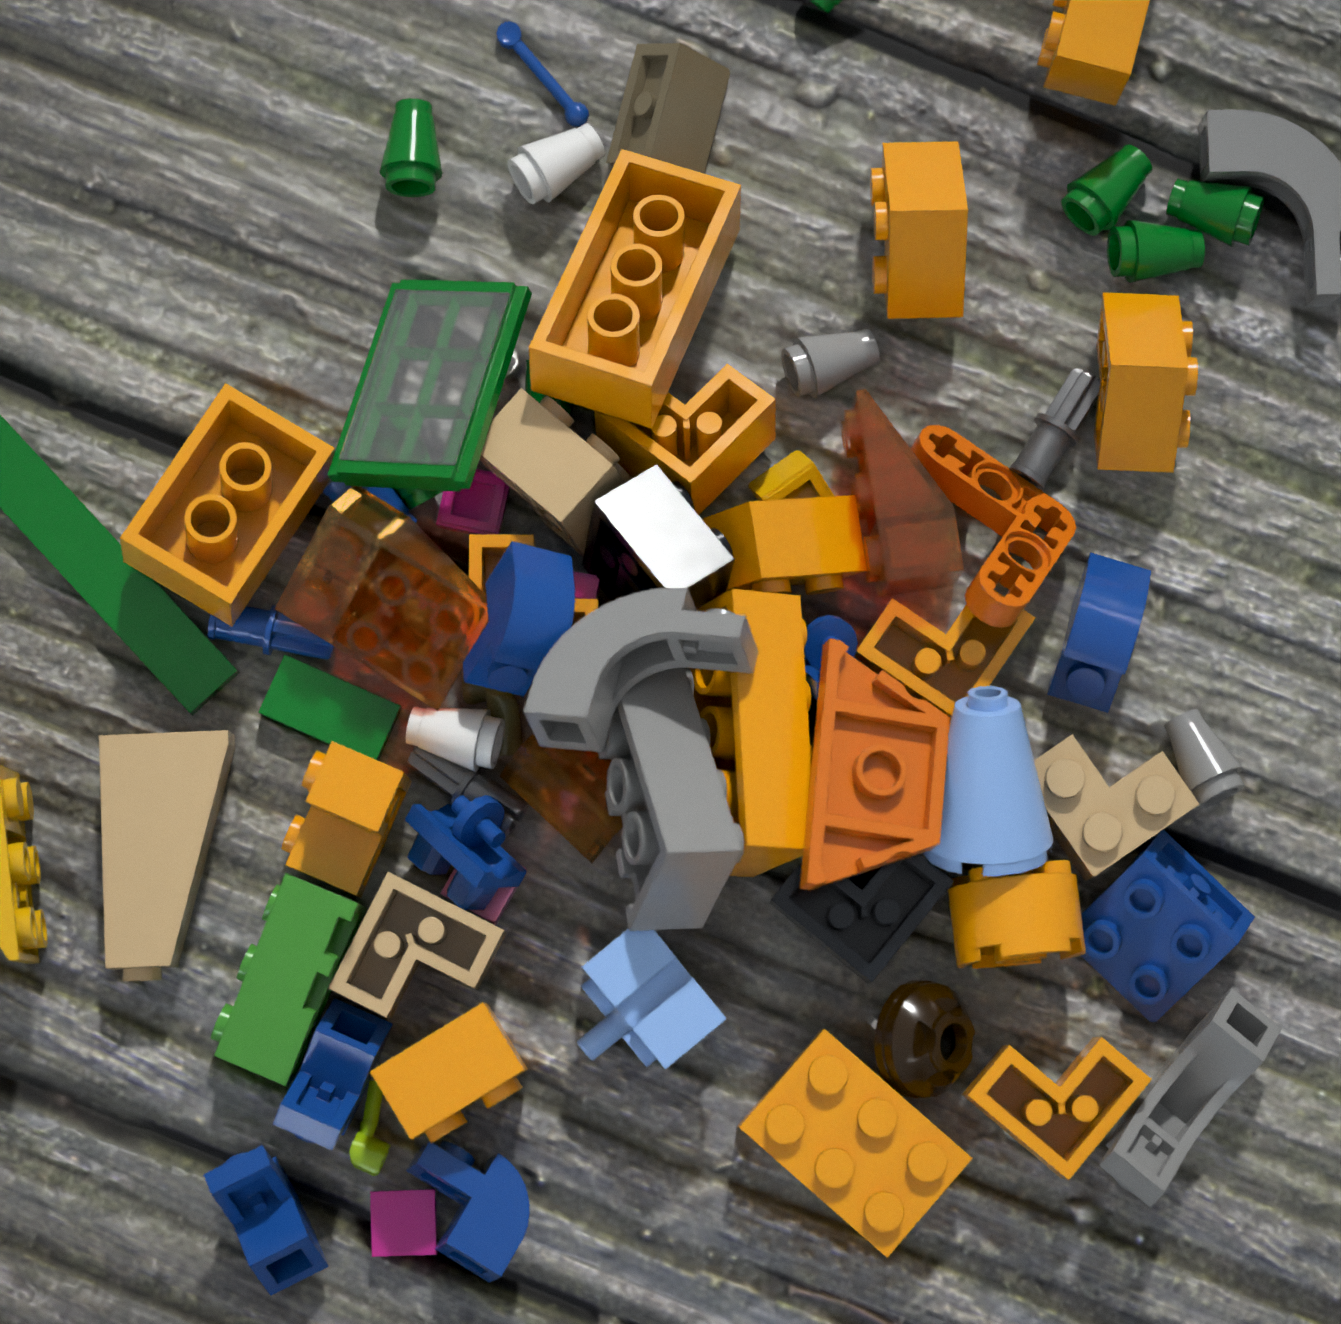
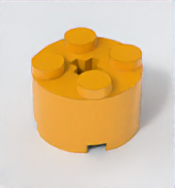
M1047 861L1041 867L1013 874V876H983V867L970 869L967 876L952 879L954 881L952 883L953 887L948 889L957 968H964L972 965V969L1042 963L1041 959L1047 958V953L1059 952L1060 960L1081 956L1086 953L1077 876L1071 873L1070 861Z

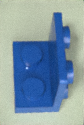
M1163 829L1144 846L1131 865L1081 913L1086 953L1081 956L1148 1021L1156 1022L1239 943L1255 919V916Z

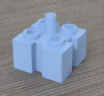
M628 928L582 966L590 979L582 984L581 988L605 1016L603 1020L577 1040L578 1046L591 1061L595 1060L619 1039L623 1038L646 1067L655 1060H658L664 1069H667L727 1019L654 930L629 931Z

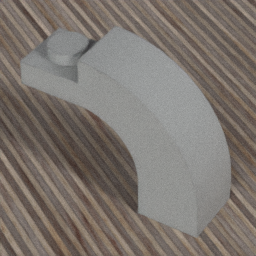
M1207 110L1198 125L1200 182L1255 187L1269 192L1281 200L1294 215L1302 234L1306 307L1332 306L1341 296V163L1314 135L1297 124L1281 117L1252 110Z
M670 587L633 593L592 611L560 637L543 659L534 677L524 714L539 745L542 747L603 752L614 711L622 697L635 684L652 674L673 668L753 673L758 648L745 615H737L724 609H710L706 612L697 611L688 588Z
M1231 988L1190 1032L1135 1101L1107 1142L1106 1146L1109 1149L1099 1166L1110 1174L1122 1188L1132 1192L1151 1207L1166 1192L1188 1151L1207 1124L1230 1096L1264 1062L1282 1028Z

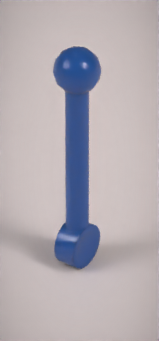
M510 21L502 23L497 29L499 44L503 48L513 49L564 108L567 123L575 127L584 125L589 118L587 107L582 103L574 102L524 44L521 29L516 23Z

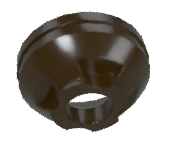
M911 980L900 985L884 1003L875 1030L874 1050L877 1066L882 1078L900 1095L910 1098L937 1097L950 1089L970 1064L973 1058L972 1045L975 1029L966 1007L957 993L948 986L933 981ZM951 1025L952 1045L949 1058L945 1060L941 1053L940 1041L944 1029Z

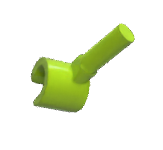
M369 1081L363 1119L360 1122L359 1131L349 1151L350 1161L354 1168L372 1176L379 1175L391 1148V1144L373 1137L378 1126L383 1093L376 1081Z

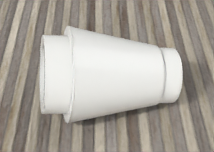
M585 123L578 128H573L518 147V155L508 160V169L516 187L530 204H535L542 199L546 202H551L593 166L597 160L604 157L605 148L594 128L590 124Z
M414 706L407 724L406 744L418 746L422 750L474 772H477L479 767L494 769L503 743L505 721L502 718L491 716L490 709L430 707L425 709Z

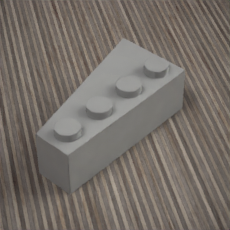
M689 668L663 670L635 684L618 703L611 719L603 752H598L599 759L612 760L608 769L607 791L605 792L609 816L622 817L623 848L616 852L620 878H632L635 891V903L629 904L625 908L629 931L703 928L735 864L741 860L744 851V838L741 827L737 823H733L727 804L725 776L721 770L716 769L710 750L709 725L704 718H700L693 696L694 679Z

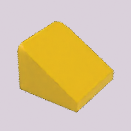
M800 450L790 453L748 484V487L758 501L834 496L814 462Z

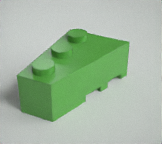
M285 873L281 885L277 884L265 907L262 920L266 921L259 942L257 945L251 944L240 965L236 979L243 983L234 1006L227 1003L224 1005L213 1028L211 1039L219 1042L214 1056L281 1085L291 1086L332 993L329 986L368 908Z

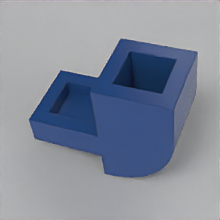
M511 541L485 583L489 622L463 661V675L465 683L524 697L532 685L543 659L560 637L572 627L575 608V584L571 556Z
M1090 552L1072 603L1068 629L1049 681L1047 695L1103 712H1109L1121 676L1126 673L1138 636L1148 596L1151 570Z
M334 998L313 1034L301 1069L280 1103L273 1125L293 1133L302 1141L316 1143L333 1151L340 1136L345 1135L372 1077L370 1071L377 1066L393 1023Z
M442 1140L439 1146L429 1141L419 1148L406 1171L461 1204L435 1250L490 1283L503 1275L521 1244L528 1227L530 1205L523 1179L516 1168L499 1153L488 1159L479 1172L472 1167L475 1162L474 1157L459 1146Z
M263 1145L249 1152L236 1154L226 1160L223 1165L203 1174L211 1195L234 1226L249 1267L270 1296L329 1267L311 1222L292 1183L276 1156L271 1158Z

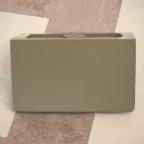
M681 43L637 44L606 163L614 166L621 149L705 173L730 77L729 69Z

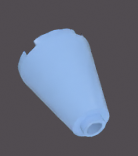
M980 686L972 688L968 691V696L956 701L950 722L940 844L923 854L931 864L949 872L962 874V862L983 864V876L1018 874L1041 867L1047 862V851L1052 853L1053 836L1021 704L1018 700L1007 696V691L1000 687Z

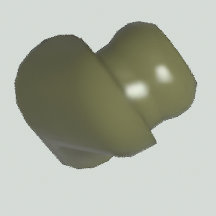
M462 674L464 701L470 705L486 702L487 709L491 711V716L502 718L505 721L503 743L499 756H510L523 752L520 711L515 696L511 693L465 683L464 675Z

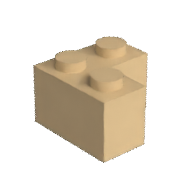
M521 388L491 421L480 460L486 468L527 501L548 528L581 556H584L594 501L629 481L632 477L618 464L620 461L619 456L599 437L591 434L584 441L569 427L574 423V419L558 403L547 395L539 403Z
M1073 734L1034 760L1052 834L1085 881L1094 878L1199 805V802L1163 751L1141 764L1110 787Z
M387 872L329 989L386 1018L392 1019L420 962L478 990L507 932Z

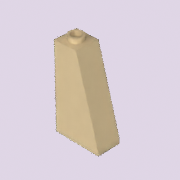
M229 730L99 735L105 968L122 970L123 982L162 980L161 968L179 966L235 751V735Z

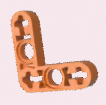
M940 425L926 426L921 430L906 455L907 466L921 482L1002 536L997 546L967 587L965 600L972 614L980 621L994 627H1008L1017 620L1074 536L1076 530L1075 520L1069 510L1061 503L1010 470L957 432ZM980 485H984L995 491L1002 498V500H998L987 494L980 487ZM1037 526L1047 532L1044 540L1033 533ZM1009 553L1023 558L1031 565L1033 570L1017 563ZM998 583L1009 589L1005 597L998 595L994 591Z

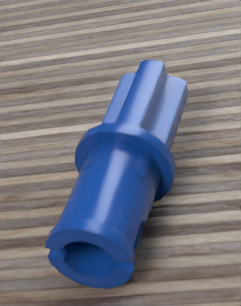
M272 605L270 610L246 606L233 627L210 614L208 638L262 647L263 654L271 655L273 650L327 660L332 657L336 648L338 630L337 626L332 622L281 613L280 606Z

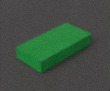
M284 654L258 713L330 745L333 741L379 761L402 710V706Z

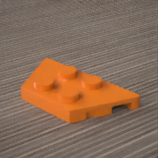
M831 638L822 647L800 889L812 890L930 851L940 844L950 717L925 699L920 700L912 697L902 683L882 670L878 674L846 653L849 646L840 640Z

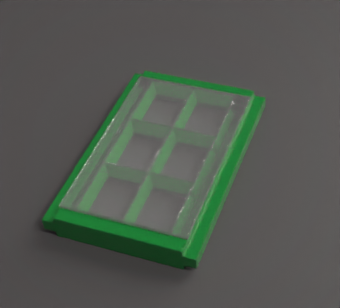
M401 279L400 283H392L327 474L331 481L344 482L346 486L457 492H461L462 488L470 489L532 296L528 286H516L514 282Z

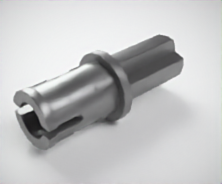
M1077 368L1070 372L1045 414L1038 413L1034 418L1037 427L1016 461L1009 468L1042 491L1068 446H1076L1080 440L1077 432L1098 399L1100 380L1095 375Z
M414 746L407 761L409 766L452 797L451 805L457 797L462 795L466 796L470 801L480 796L489 795L494 797L502 805L504 811L519 822L528 810L529 804L526 801L520 800L484 774L486 771L484 767H479L478 771L474 772L422 750L418 746ZM504 813V818L499 828L507 837L516 828V825L513 824L514 819Z

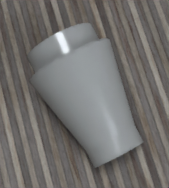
M865 328L856 332L797 337L794 339L792 346L782 349L781 361L785 377L792 392L797 397L809 394L811 397L816 398L860 371L879 364L880 354L874 335L870 329Z
M1198 709L1184 712L1164 725L1170 737L1179 775L1199 802V809L1215 805L1233 796L1245 786L1239 775L1243 770L1242 766L1207 725Z

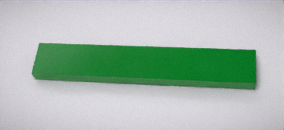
M0 415V509L191 715H194L240 672L153 579L123 562L121 544Z

